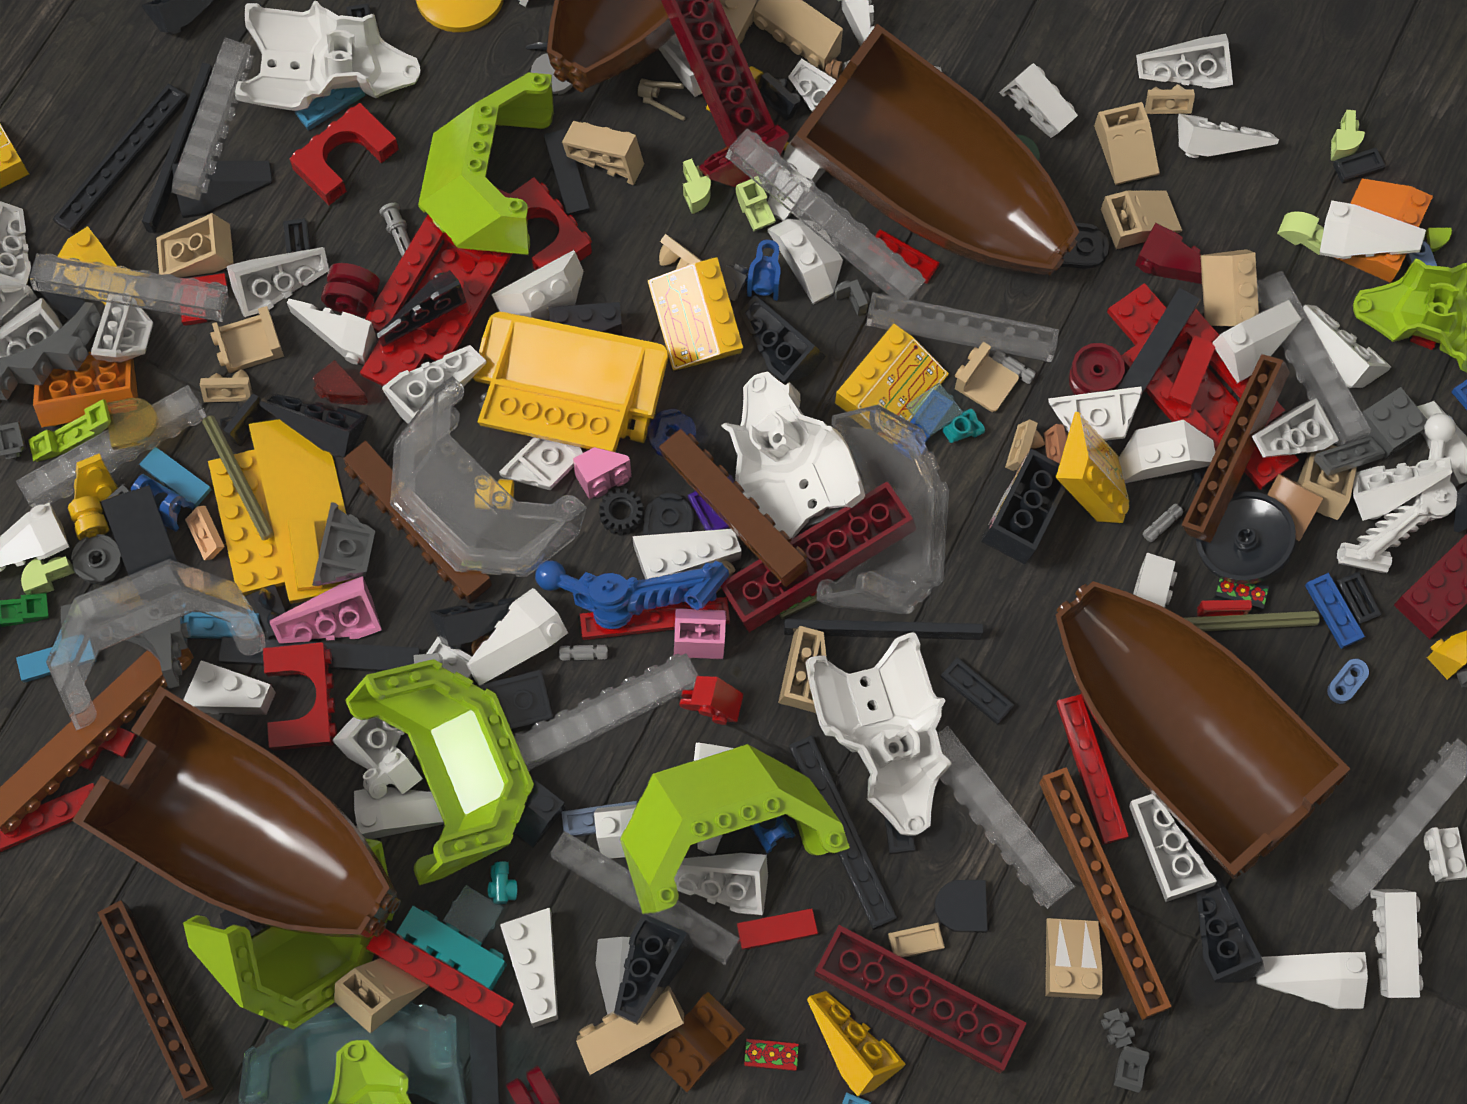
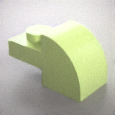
M1346 110L1341 120V129L1336 130L1331 140V161L1355 154L1364 138L1365 132L1358 131L1359 120H1356L1355 110Z
M689 159L683 162V173L687 180V183L683 184V195L691 213L694 214L708 204L711 196V180L707 176L703 177L699 166H695L693 160Z
M758 176L736 186L738 202L742 212L746 214L753 231L775 223L776 220L766 200L767 195Z
M1290 212L1286 214L1277 234L1295 246L1302 243L1320 255L1324 228L1317 224L1319 218L1304 212Z
M66 556L63 558L55 557L46 564L42 559L38 560L35 558L28 563L22 573V587L27 595L48 593L54 590L51 581L73 574L75 571Z

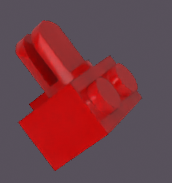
M697 676L694 690H682L681 696L685 699H680L679 706L687 710L699 711V714L711 717L712 722L726 725L727 722H737L743 693L719 677Z

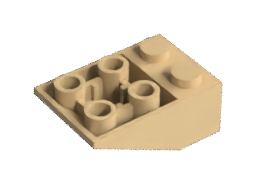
M1140 102L1098 112L1094 127L1115 185L1159 175L1150 122L1143 103Z
M1124 191L1105 196L1101 211L1116 249L1146 242L1155 222L1176 233L1182 232L1167 191Z
M379 958L354 968L335 983L334 1002L371 1034L427 989L428 985Z

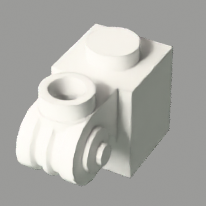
M396 749L384 757L383 761L378 764L379 767L376 769L371 768L364 773L363 786L373 798L378 799L385 796L387 793L386 785L393 784L403 795L423 778L408 758L399 749Z

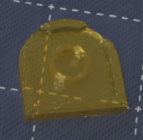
M127 398L107 403L111 419L108 430L113 450L137 446L147 442L148 438L158 427V416L154 408L143 399Z

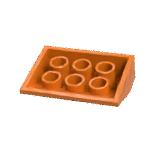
M1362 178L1350 204H1355L1419 227L1433 196L1412 186ZM1387 252L1376 253L1370 257H1366V254L1353 255L1347 259H1336L1391 283L1407 253L1390 255Z
M88 352V356L78 371L53 369L43 385H34L33 406L41 427L70 423L85 415L84 409L102 399L107 402L109 415L138 411V393L133 358L123 362H107L96 360L91 355V352Z

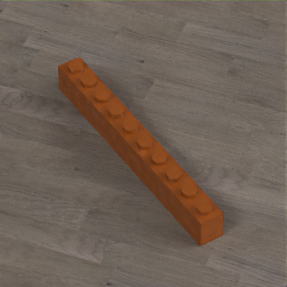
M189 648L181 649L182 656L178 657L182 671L190 665L191 660L194 658ZM147 650L0 787V830L5 835L9 831L15 830L28 813L37 810L41 801L47 795L56 792L60 787V783L67 776L74 775L79 769V765L86 758L90 759L97 753L98 747L104 741L111 740L116 735L118 727L130 722L135 717L137 710L142 706L148 705L159 686L162 688L168 686L161 671L160 662L151 652Z
M1067 767L1044 775L1039 784L1141 1019L1144 1020L1171 1008V1004Z

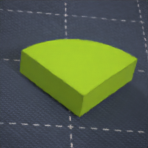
M1452 228L1427 229V244L1432 252L1439 250L1448 242Z

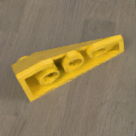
M88 226L67 239L54 263L68 282L78 286L88 295L95 297L105 306L108 296L113 295L133 298L141 309L145 307L141 298Z
M1467 630L1451 636L1446 641L1441 638L1430 647L1433 652L1427 657L1428 660L1447 680L1467 664Z

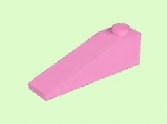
M363 576L342 583L270 620V625L279 643L309 642L311 639L326 638L327 641L335 640V638L339 637L359 639L382 630L372 597Z

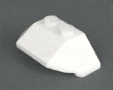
M786 219L768 228V233L773 241L779 245L780 252L813 305L833 295L843 259L821 224L818 222Z
M573 250L493 293L492 297L499 312L546 321L550 319L549 307L575 305L584 271Z
M28 285L0 286V327L37 299Z
M108 296L91 350V355L96 360L123 362L145 354L153 321L137 305L133 298Z
M1185 420L1135 430L1119 457L1125 483L1209 466L1215 454L1214 441Z

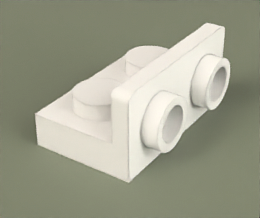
M1434 827L1425 832L1424 845L1430 853L1429 869L1430 873L1435 877V882L1466 879L1467 867L1458 827L1446 829Z

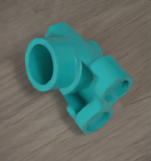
M968 409L945 426L943 433L949 442L953 443L969 436L975 438L985 433V428L978 421L975 411Z
M495 862V865L491 866L492 882L488 884V896L493 898V904H505L508 900L516 899L517 882L516 880H508L509 862Z

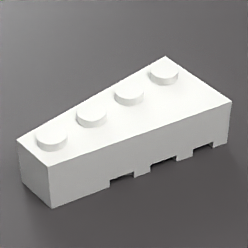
M731 529L633 536V546L645 579L700 569L706 563H714L715 561L722 563L724 560H727L731 563L741 559L742 551L736 534Z
M1153 794L1131 801L1130 810L1165 902L1214 886L1217 882L1216 879L1210 874L1200 856L1194 851L1184 833L1181 832L1170 813Z
M1370 889L1371 899H1376L1377 903L1376 910L1372 911L1373 922H1376L1380 931L1375 937L1378 952L1382 953V958L1378 959L1381 995L1388 998L1420 997V991L1423 989L1422 976L1419 975L1422 953L1418 949L1421 927L1417 923L1420 900L1416 897V892L1403 889Z
M550 908L500 924L533 1028L558 1020L552 913Z

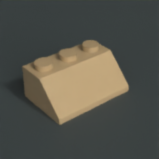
M1245 249L1201 255L1204 318L1211 326H1236L1258 315L1255 252Z

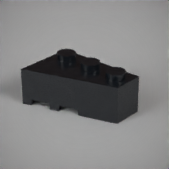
M620 302L549 307L550 322L622 336Z

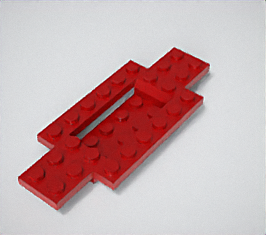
M498 189L507 198H517ZM427 215L374 303L372 312L368 313L365 320L372 322L374 331L378 333L401 310L442 240L444 241L443 246L412 298L435 275L441 272L446 273L450 270L461 284L466 303L383 347L380 341H378L360 371L361 376L384 386L399 373L406 370L410 372L420 368L424 359L428 360V358L437 361L442 359L444 355L456 351L513 253L457 248L446 232L443 233L433 223L432 218Z
M1145 283L1112 305L1107 311L1110 317L1135 344L1134 347L1121 355L1127 370L1130 369L1166 310V307ZM1195 309L1145 391L1172 422L1185 420L1214 441L1216 452L1238 402L1207 367L1190 408L1168 399L1189 348L1187 340L1189 339L1191 342L1195 335L1213 343L1219 336L1200 312ZM1214 349L1209 362L1210 365L1237 396L1241 398L1250 377L1237 383L1216 349ZM1276 401L1265 427L1284 414L1285 409L1278 401ZM1256 445L1244 472L1261 490L1276 479L1278 474H1283L1295 465L1299 459L1294 454L1263 458Z

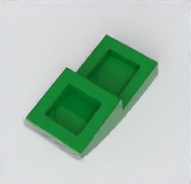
M46 593L21 595V599L0 600V627L25 624L48 618Z

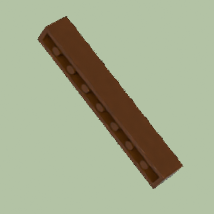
M1261 354L1181 525L1189 536L1211 543L1256 447L1252 436L1265 427L1289 376L1290 371L1284 360Z
M682 429L678 430L659 446L663 457L777 579L787 587L808 569L805 561L807 558L806 554L800 547L794 548L790 544V537L783 530L779 532L774 527L776 525L774 520L767 513L763 515L759 511L760 507L752 497L746 498L743 494L745 491L737 481L732 483L727 478L729 476L728 472L723 466L719 465L717 467L712 462L714 460L712 455L706 449L702 451L697 446L699 443L691 433L687 435Z
M364 441L343 458L346 465L344 470L352 480L355 478L359 480L361 490L368 497L372 495L377 500L374 502L377 508L383 514L387 512L392 517L390 521L398 531L404 530L407 534L405 538L413 548L418 546L422 550L421 556L429 565L434 564L439 569L436 571L439 577L445 583L449 581L454 586L452 590L460 600L465 598L470 604L492 586L491 579L367 441Z
M120 900L97 912L183 1099L192 1102L213 1091L214 1087L129 906Z

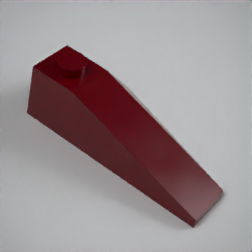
M1155 222L1135 266L1139 267L1141 271L1155 276L1202 284L1200 249L1196 246L1188 247L1181 242L1182 236Z

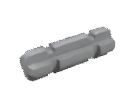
M1000 350L995 352L992 357L994 361L1022 377L1021 380L1027 384L1033 381L1036 375L1035 371L1030 368H1024L1025 365L1010 356L1006 357V354Z
M1173 504L1168 511L1164 512L1151 526L1144 530V538L1149 542H1153L1159 534L1161 535L1175 520L1182 516L1183 509L1178 504Z
M575 645L573 648L561 646L559 657L560 660H570V658H574V660H594V657H597V659H607L608 647L607 645H597V647H593V645Z

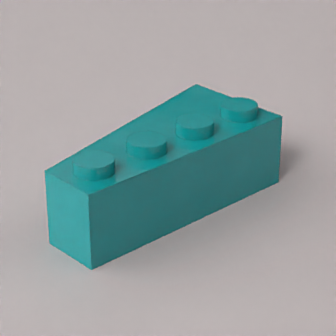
M412 906L397 931L398 936L492 991L507 966L503 960L504 955L492 948L489 951L481 947L482 943L474 937L468 936L466 938L459 934L460 930L449 923L445 925L438 921V918L426 910L423 912Z

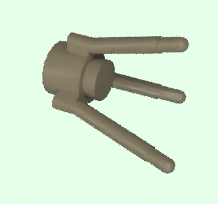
M644 78L640 80L638 96L644 97L643 103L651 104L682 121L685 120L683 115L653 100V97H658L660 88L684 89L682 83L658 82Z

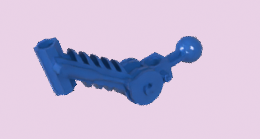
M547 560L538 566L535 580L542 589L547 591L563 588L572 592L575 605L593 612L594 619L598 625L607 629H617L625 626L634 614L640 615L644 609L649 610L687 602L693 609H703L708 601L716 600V591L728 578L729 570L725 568L723 563L715 561L714 563H706L700 569L637 580L635 577L626 580L621 575L614 573L595 576L587 572L578 580L566 575L565 569L559 562Z

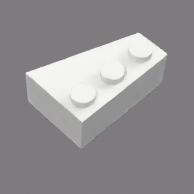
M1034 63L999 92L1004 97L1009 95L1017 102L1015 107L1019 111L1022 108L1032 116L1030 120L1050 138L1059 133L1078 116L1072 104L1060 95L1059 89L1050 83L1045 77L1044 71Z

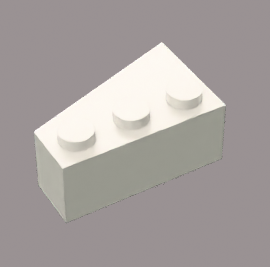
M1147 553L1142 563L1133 595L1165 607V604L1169 605L1173 591L1169 590V586L1174 585L1177 572L1173 571L1175 561Z
M200 661L184 701L204 713L266 715L276 692L268 683Z

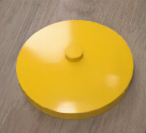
M416 0V3L423 17L435 27L450 32H468L489 23L500 11L504 0Z

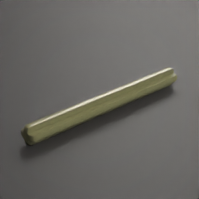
M210 415L204 418L202 423L261 539L268 540L272 538L274 533L215 417Z
M1307 611L1190 617L1184 619L1190 621L1202 631L1316 626L1319 624V613Z

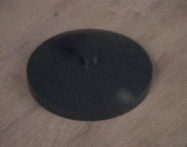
M1238 492L1233 494L1211 543L1196 538V544L1201 560L1214 575L1236 584H1253L1273 577L1287 565L1295 550L1296 529L1289 511L1275 498L1258 492Z

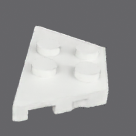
M1142 387L1049 398L1048 400L1068 433L1074 413L1080 412L1105 441L1123 439L1126 436L1141 397Z
M534 437L499 473L503 478L551 490L574 467L573 458L583 454L581 447Z

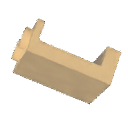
M267 306L258 308L260 315L219 327L217 322L212 323L214 332H211V337L214 345H219L221 351L217 353L221 367L226 366L229 373L284 357Z

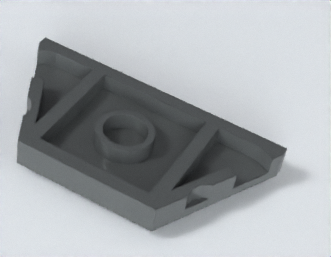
M331 502L312 586L366 576L375 530L366 524L360 523L352 514L346 515L338 509V505L334 502Z

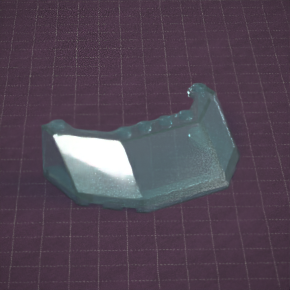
M410 1001L370 1034L340 1006L326 1008L294 1030L279 1027L265 1037L266 1042L257 1049L252 1046L244 1052L238 1099L239 1104H328L334 1085L337 1051L350 1041L369 1040L394 1067L405 1073L408 1077L409 1090L407 1094L414 1093L437 1104H467L456 1017L450 1014L446 1016L440 1015L437 1009L423 1003L418 1006Z

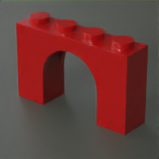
M361 103L349 108L345 115L337 121L330 123L325 131L320 135L314 136L306 146L296 150L292 157L289 158L293 170L328 205L347 192L343 180L326 164L328 154L334 147L346 142L361 144L381 163L399 150L396 138Z
M532 178L512 192L511 195L526 202L528 206L527 220L545 218L552 221L559 229L555 241L532 257L533 268L538 270L573 250L580 262L592 253L591 238L585 231L581 232L578 229V224L571 215L567 216L559 200L552 199L544 183L539 184L535 178Z
M323 642L263 648L264 673L268 677L292 674L304 675L313 681L316 688V701L308 714L296 720L268 722L269 748L276 751L334 745L332 740L337 735L336 723H332L331 713H335V700L330 698V688H334L332 673L329 674L328 664H332L331 649H327Z

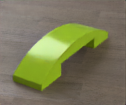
M102 399L84 409L85 415L54 432L45 430L28 439L33 461L38 462L65 454L100 435L111 423L106 400Z

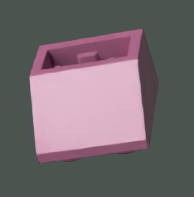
M594 447L573 458L575 476L589 499L605 495L608 489L624 485L631 477L630 459L627 455Z
M676 609L674 657L723 659L725 611Z

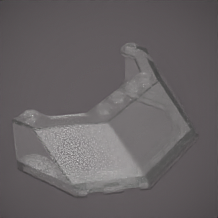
M452 376L433 390L394 443L390 505L456 572L473 570L482 571V574L501 575V573L516 574V576L527 577L541 563L550 559L579 536L587 507L572 495H565L553 504L517 502L450 436V432L458 426L460 414L454 405L461 401L464 396L463 386Z
M880 405L833 415L831 426L841 433L849 446L865 494L888 481L912 516L916 531L850 570L837 582L829 579L820 581L817 588V601L832 608L910 614L918 602H922L931 594L930 590L934 586H939L943 582L949 500L948 486L946 482H941L937 473L939 465L933 452H928L924 442L927 437L924 430Z
M168 559L74 598L46 663L75 729L79 730L90 725L96 718V709L85 683L99 651L191 612L199 611L224 620L241 653L253 655L263 651V648H266L264 632L255 612L237 584Z

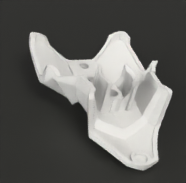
M314 1L310 10L305 12L263 8L257 3L245 5V25L262 53V61L259 75L245 82H237L235 95L238 101L298 111L308 108L310 103L317 97L330 96L332 89L361 87L364 93L377 98L413 85L419 79L420 66L417 58L394 48L380 37L374 14L363 18L338 16L322 7L318 1Z
M769 372L754 375L743 387L744 400L741 425L724 423L721 426L730 432L738 454L735 481L744 489L745 492L743 494L747 499L752 497L759 505V511L763 515L767 513L776 524L774 527L779 532L783 530L792 540L812 517L822 515L827 508H852L864 499L865 492L849 446L841 433L832 426H827L823 421L804 416L799 409L800 393L791 383L784 385ZM813 500L817 502V505H816L815 508H813V506H814V503L812 502Z
M912 632L896 638L874 668L851 674L837 668L827 660L826 656L810 657L806 661L807 675L819 725L824 734L836 737L840 744L851 752H858L870 773L868 779V801L890 821L900 834L907 836L920 834L930 826L935 786L939 778L951 766V762L942 754L936 731L945 699L936 697L932 690L920 652V642L917 635ZM860 680L865 681L867 686L863 687L860 684ZM868 702L874 706V711L867 707Z

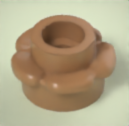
M833 58L831 62H827L825 73L834 79H838L842 72L843 63Z

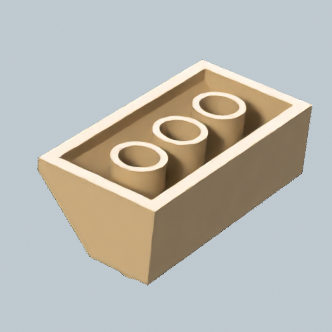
M759 0L754 8L753 20L757 27L768 31L778 42H783L789 46L795 54L806 58L814 67L824 71L827 62H831L833 58L840 54L843 29L803 0Z
M670 986L666 987L638 1025L616 1016L613 1011L602 1018L603 1022L594 1027L593 1024H590L579 1031L580 1035L577 1036L576 1042L589 1074L595 1073L684 1023V1012Z

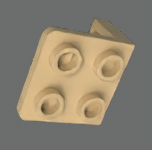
M983 342L979 348H973L968 356L970 360L966 366L961 365L955 374L957 378L955 389L987 410L996 412L1017 383L1019 376L989 357L991 346Z

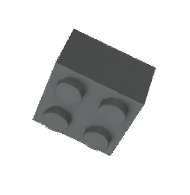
M1400 387L1364 410L1356 423L1367 437L1372 436L1386 452L1384 455L1386 459L1423 435L1427 418Z

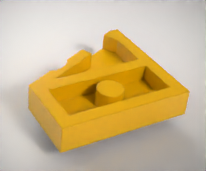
M100 453L76 463L77 476L74 481L75 495L72 501L85 496H96L102 501L118 489Z

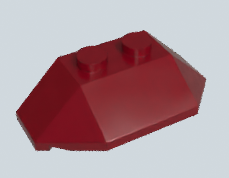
M775 125L772 129L737 148L725 147L712 154L699 166V170L711 180L736 187L738 184L763 175L775 167L789 135L779 125Z

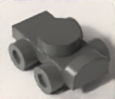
M1119 1009L1104 1013L1105 1019L1101 1020V1024L1104 1030L1109 1029L1110 1034L1107 1035L1109 1044H1115L1117 1049L1132 1044L1130 1038L1135 1037V1032L1132 1026L1126 1028L1124 1024L1129 1022L1127 1013H1120Z

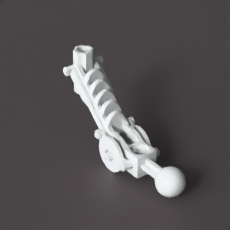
M1436 413L1426 421L1424 426L1425 434L1431 441L1428 460L1444 458L1446 442L1450 441L1456 432V423L1452 417L1447 414ZM1451 474L1405 502L1404 506L1395 508L1393 510L1395 513L1386 514L1384 518L1388 521H1378L1375 523V526L1378 528H1370L1366 531L1369 535L1357 538L1361 542L1360 544L1341 543L1337 552L1338 564L1387 573L1392 563L1390 552L1385 551L1388 547H1398L1401 544L1398 540L1410 537L1406 532H1416L1419 529L1416 525H1424L1428 521L1445 517L1456 507L1457 491L1450 482Z

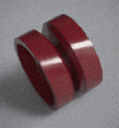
M337 263L330 266L327 275L328 283L323 288L321 301L334 311L350 313L357 317L367 316L369 312H372L375 303L374 296L377 294L380 285V279L376 274L368 269L349 263Z
M1091 343L1082 347L1075 354L1069 373V386L1074 395L1117 390L1125 372L1124 360L1117 350L1103 343Z
M538 1065L526 1072V1078L532 1089L527 1090L523 1081L519 1078L506 1084L516 1104H560L559 1101L561 1099L550 1080H546Z

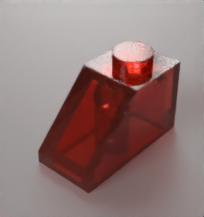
M335 360L312 377L315 383L313 389L321 399L326 397L330 403L365 405L368 403L363 390Z

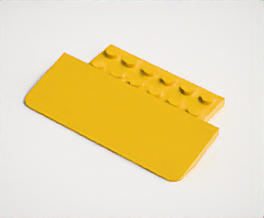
M496 312L488 320L479 354L486 360V364L473 376L476 382L490 384L477 422L480 426L581 448L592 449L595 447L616 452L627 414L654 418L668 360V352L663 345L506 312Z
M280 419L249 424L254 450L234 454L274 533L272 538L268 540L261 539L221 458L208 461L238 596L252 594L260 591L261 588H267L272 585L276 587L286 585L289 602L293 604L309 601L342 583L351 581L345 580L325 584L322 589L297 591L288 521L302 518L314 519L319 554L331 502L336 503L338 509L346 514L333 456L330 452L317 447Z

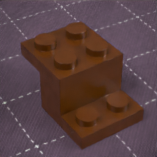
M707 992L693 1009L684 1016V1023L669 1031L650 1056L686 1092H689L704 1073L724 1056L745 1028Z

